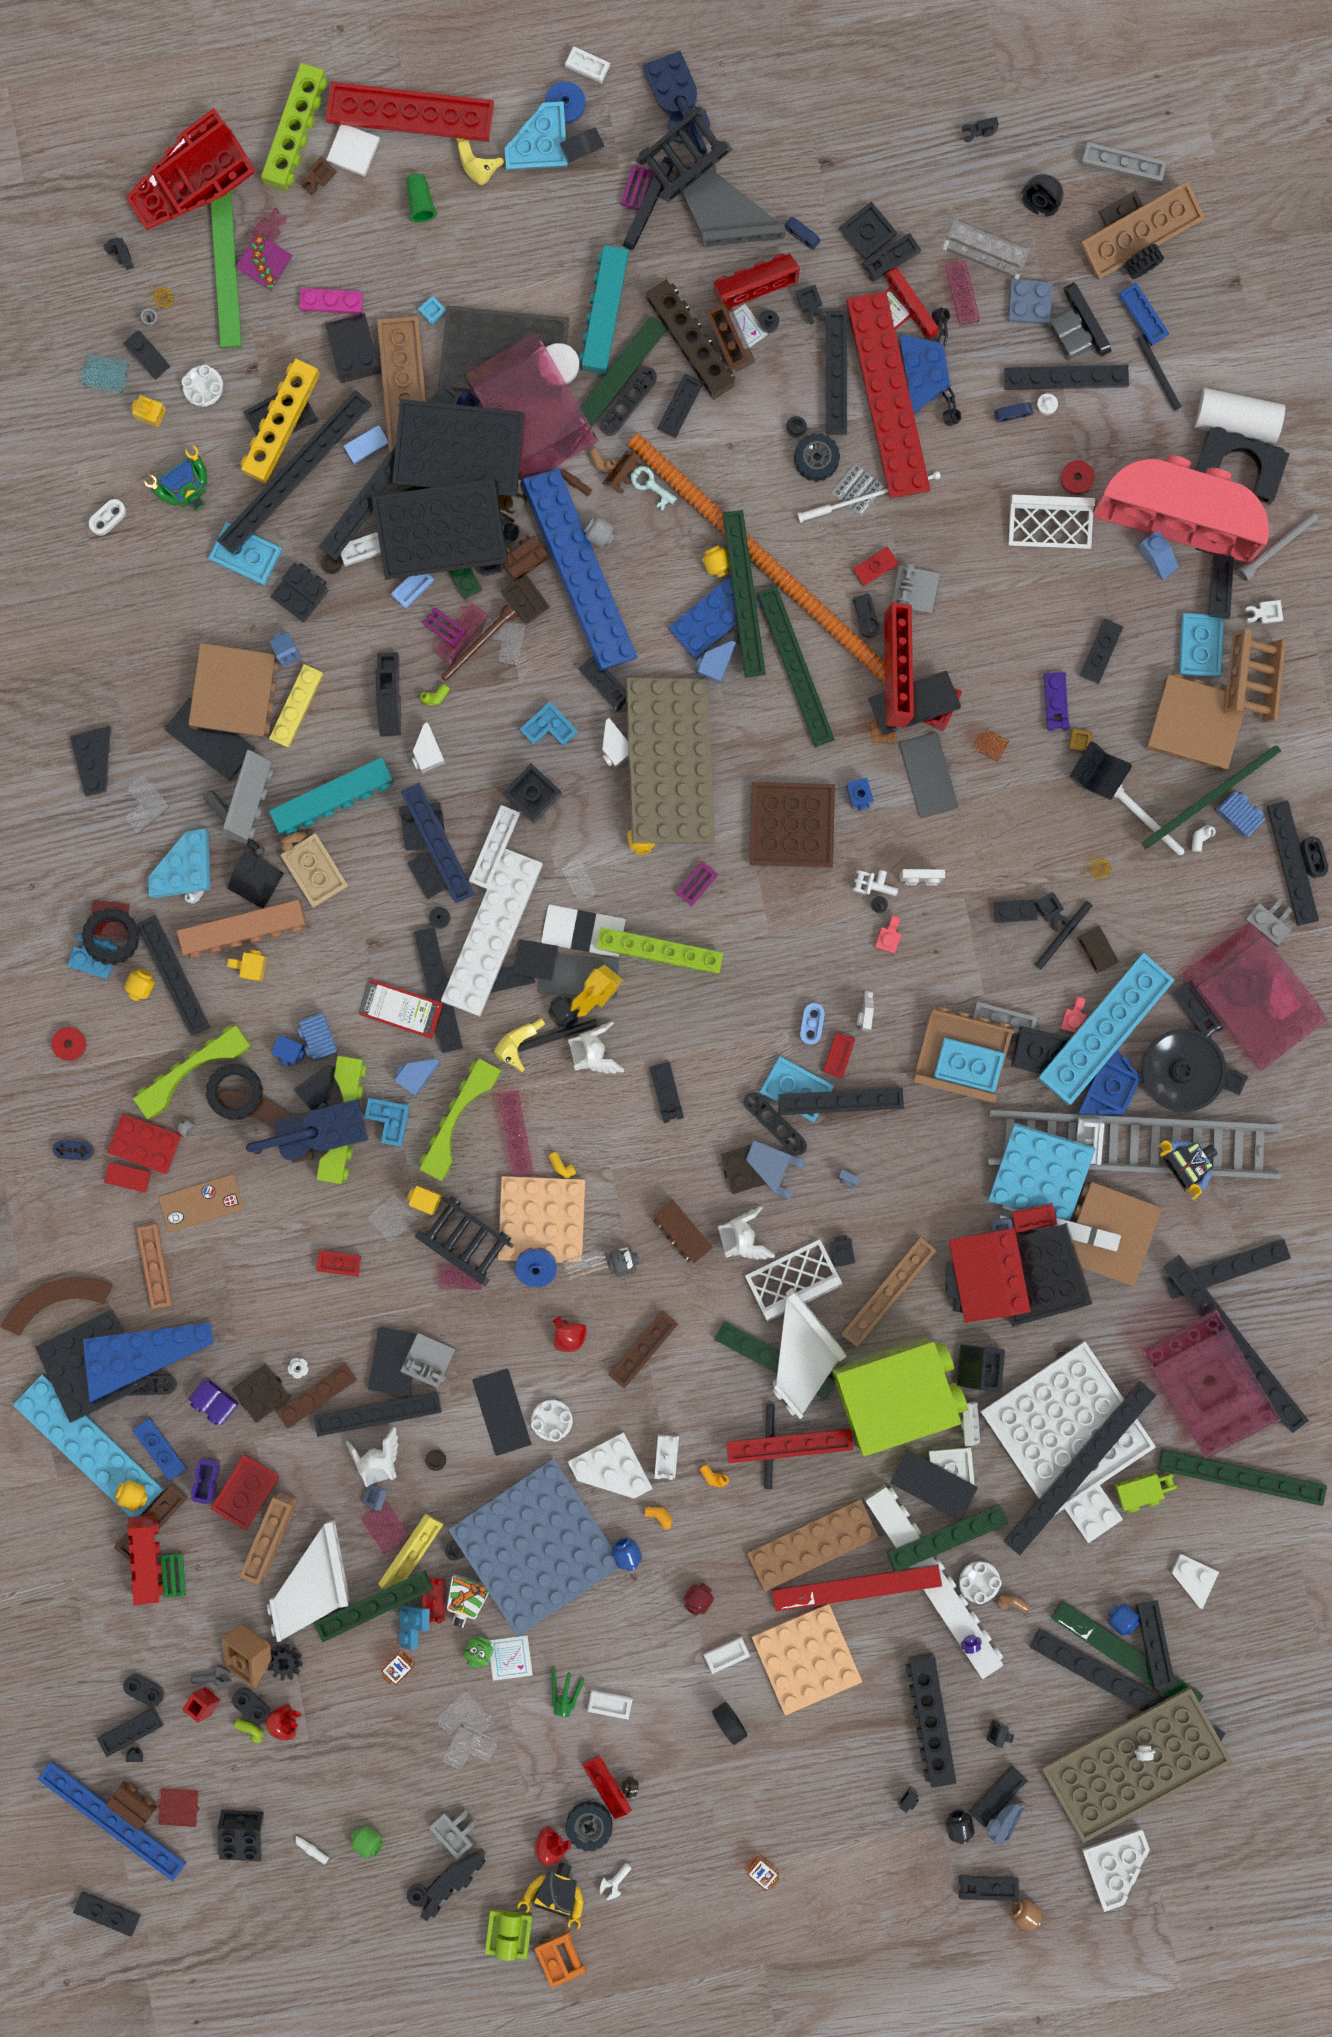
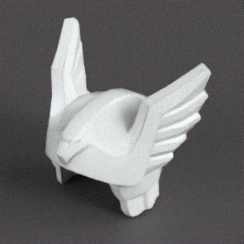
M613 1021L581 1033L575 1038L568 1039L575 1071L590 1068L592 1071L606 1074L624 1072V1068L613 1059H603L605 1046L597 1037L607 1031L614 1024Z
M762 1206L751 1209L730 1222L718 1226L726 1258L732 1255H741L744 1258L748 1257L757 1260L759 1258L775 1257V1254L764 1246H753L755 1232L746 1223L758 1215L763 1209Z
M392 1427L383 1440V1450L370 1449L362 1457L359 1456L353 1445L348 1440L346 1441L357 1471L366 1487L382 1480L397 1478L394 1462L399 1444L397 1443L398 1436L396 1435L395 1427Z

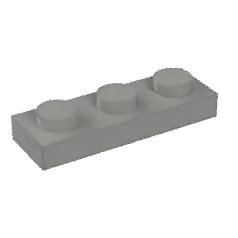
M976 1002L972 1017L977 1019L978 1016L989 1018L990 1022L998 1024V1021L1011 1024L1010 1028L1015 1030L1014 1034H1018L1020 1026L1035 1029L1038 1018Z

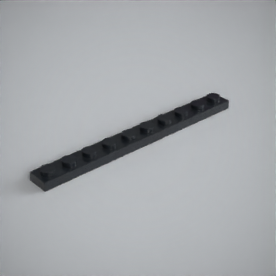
M442 383L429 402L454 405L460 395L446 383ZM396 445L318 546L332 559L336 560L373 512L371 497L384 495L392 487Z
M355 390L217 539V542L234 556L366 413L372 404Z
M1177 1255L1164 1265L1163 1269L1288 1429L1294 1433L1309 1421L1183 1258Z
M1139 1381L1005 1537L1003 1542L1020 1556L1157 1395Z
M1040 1628L1029 1646L1036 1652L1141 1711H1145L1166 1700ZM1213 1726L1220 1741H1222L1225 1733Z

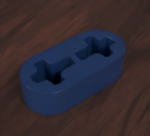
M790 217L784 224L785 229L792 236L812 250L821 241L812 230L794 217Z
M1031 402L1007 406L994 411L996 423L1021 419L1034 414Z
M60 1140L54 1144L53 1153L60 1159L89 1160L94 1155V1147L91 1143L85 1141ZM63 1144H65L66 1148H72L71 1152H64V1156L62 1152L58 1151V1148L62 1147ZM85 1145L86 1149H89V1153H86L85 1157H83L82 1153L76 1152V1148L81 1149Z

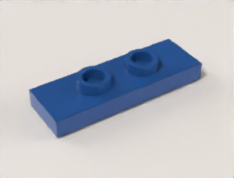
M1134 283L1118 294L1150 346H1153L1169 335V332L1137 283Z
M148 1418L132 1430L168 1481H171L187 1469L151 1418Z

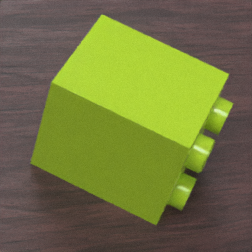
M923 1337L836 1366L832 1369L857 1448L863 1457L962 1424L958 1413L967 1411L968 1406L961 1387L957 1386L955 1382L948 1384L945 1372L954 1370V1365L947 1346H943L942 1342L935 1344L928 1337Z

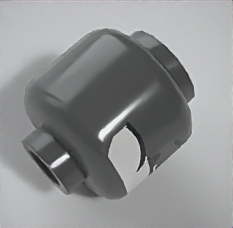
M629 1247L613 1250L610 1253V1257H607L611 1274L615 1273L618 1277L635 1273L636 1265L639 1264L637 1252L632 1253Z

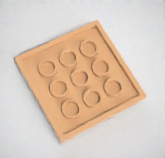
M502 1176L499 1234L502 1231L512 1238L510 1242L514 1244V1247L510 1248L505 1244L498 1254V1260L516 1261L520 1253L526 1249L543 1248L555 1257L557 1263H582L585 1180Z
M824 1604L752 1635L756 1649L785 1716L862 1683V1679L830 1604Z

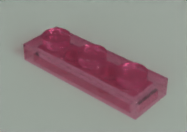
M966 260L946 264L945 269L959 326L979 322L980 316Z
M472 603L457 622L466 632L454 647L443 640L434 651L436 655L452 665L490 616ZM454 627L451 629L455 633H458V630ZM448 633L447 637L452 640L454 637Z

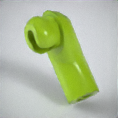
M441 684L434 693L423 692L420 695V700L426 706L439 705L450 691V688Z
M242 1719L236 1720L235 1729L252 1734L250 1739L254 1743L262 1741V1737H264L262 1729L251 1722Z

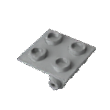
M907 564L906 567L899 565L892 602L912 605V610L932 614L940 573L916 569L914 565Z
M417 1333L400 1372L438 1388L440 1383L445 1381L446 1375L444 1373L455 1349Z

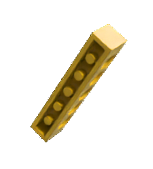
M296 358L287 367V377L284 382H280L277 388L278 395L275 400L270 402L268 406L269 413L266 419L263 418L259 425L260 431L257 437L254 436L249 446L251 450L248 456L245 455L240 464L241 470L245 475L264 484H267L320 376L317 368ZM296 380L302 381V385L298 388L292 387L293 382ZM288 398L293 399V403L290 406L283 405L284 400ZM277 417L284 418L283 423L279 425L274 424V420ZM267 436H275L274 441L266 443L265 439ZM265 454L266 458L263 461H256L257 455Z

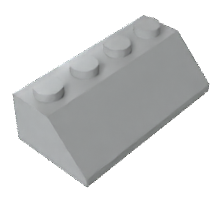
M250 750L246 752L223 827L224 838L244 844L248 843V839L253 840L256 827L252 826L255 819L259 820L262 810L259 807L260 800H265L268 789L264 787L267 780L271 781L274 769H271V762Z

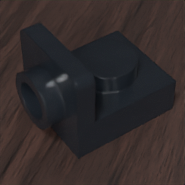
M123 238L110 239L108 243L103 245L108 255L115 253L119 265L123 264L126 270L134 268L127 244Z
M846 1235L834 1237V1241L830 1242L834 1267L854 1264L852 1239H847Z

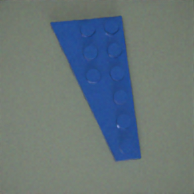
M211 1322L83 1339L90 1403L167 1365H171L188 1355L213 1345Z

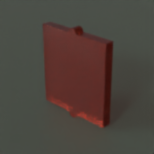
M93 900L92 911L89 917L93 916L98 910L103 911L104 908L113 910L117 908L129 914L130 904ZM106 921L97 926L93 935L126 938L127 929L118 921Z
M162 1788L160 1804L158 1805V1809H160L159 1825L196 1827L197 1811L200 1809L198 1806L199 1791Z

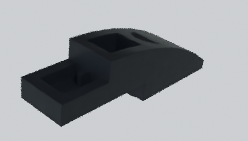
M398 652L377 653V669H375L376 702L380 737L401 736Z
M483 1849L457 1860L432 1882L426 1892L431 1899L421 1911V1918L425 1921H428L430 1916L434 1918L441 1909L439 1906L443 1899L447 1901L453 1893L452 1887L457 1891H460L462 1887H468L473 1879L472 1873L475 1869L479 1871L486 1861L484 1859L486 1852Z

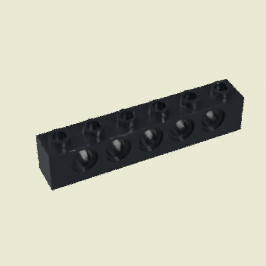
M933 1653L908 1657L909 1663L905 1664L908 1677H912L913 1683L909 1685L911 1698L915 1697L916 1706H913L914 1718L919 1719L920 1727H916L918 1740L922 1739L923 1742L920 1754L922 1761H926L927 1769H923L925 1782H929L931 1788L957 1784L935 1656ZM920 1674H927L928 1680L925 1683L917 1681ZM924 1695L932 1696L929 1704L921 1703ZM928 1716L936 1718L935 1723L932 1725H926L925 1719ZM930 1738H939V1743L936 1746H930L928 1744ZM934 1759H942V1765L940 1767H933L932 1762Z

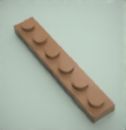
M919 1237L841 1332V1335L858 1347L937 1250L923 1238Z

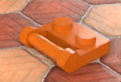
M570 1931L563 1932L559 1936L534 1947L551 1988L586 1972L584 1964L581 1965L572 1944ZM562 1943L574 1967L570 1971H568L557 1946Z

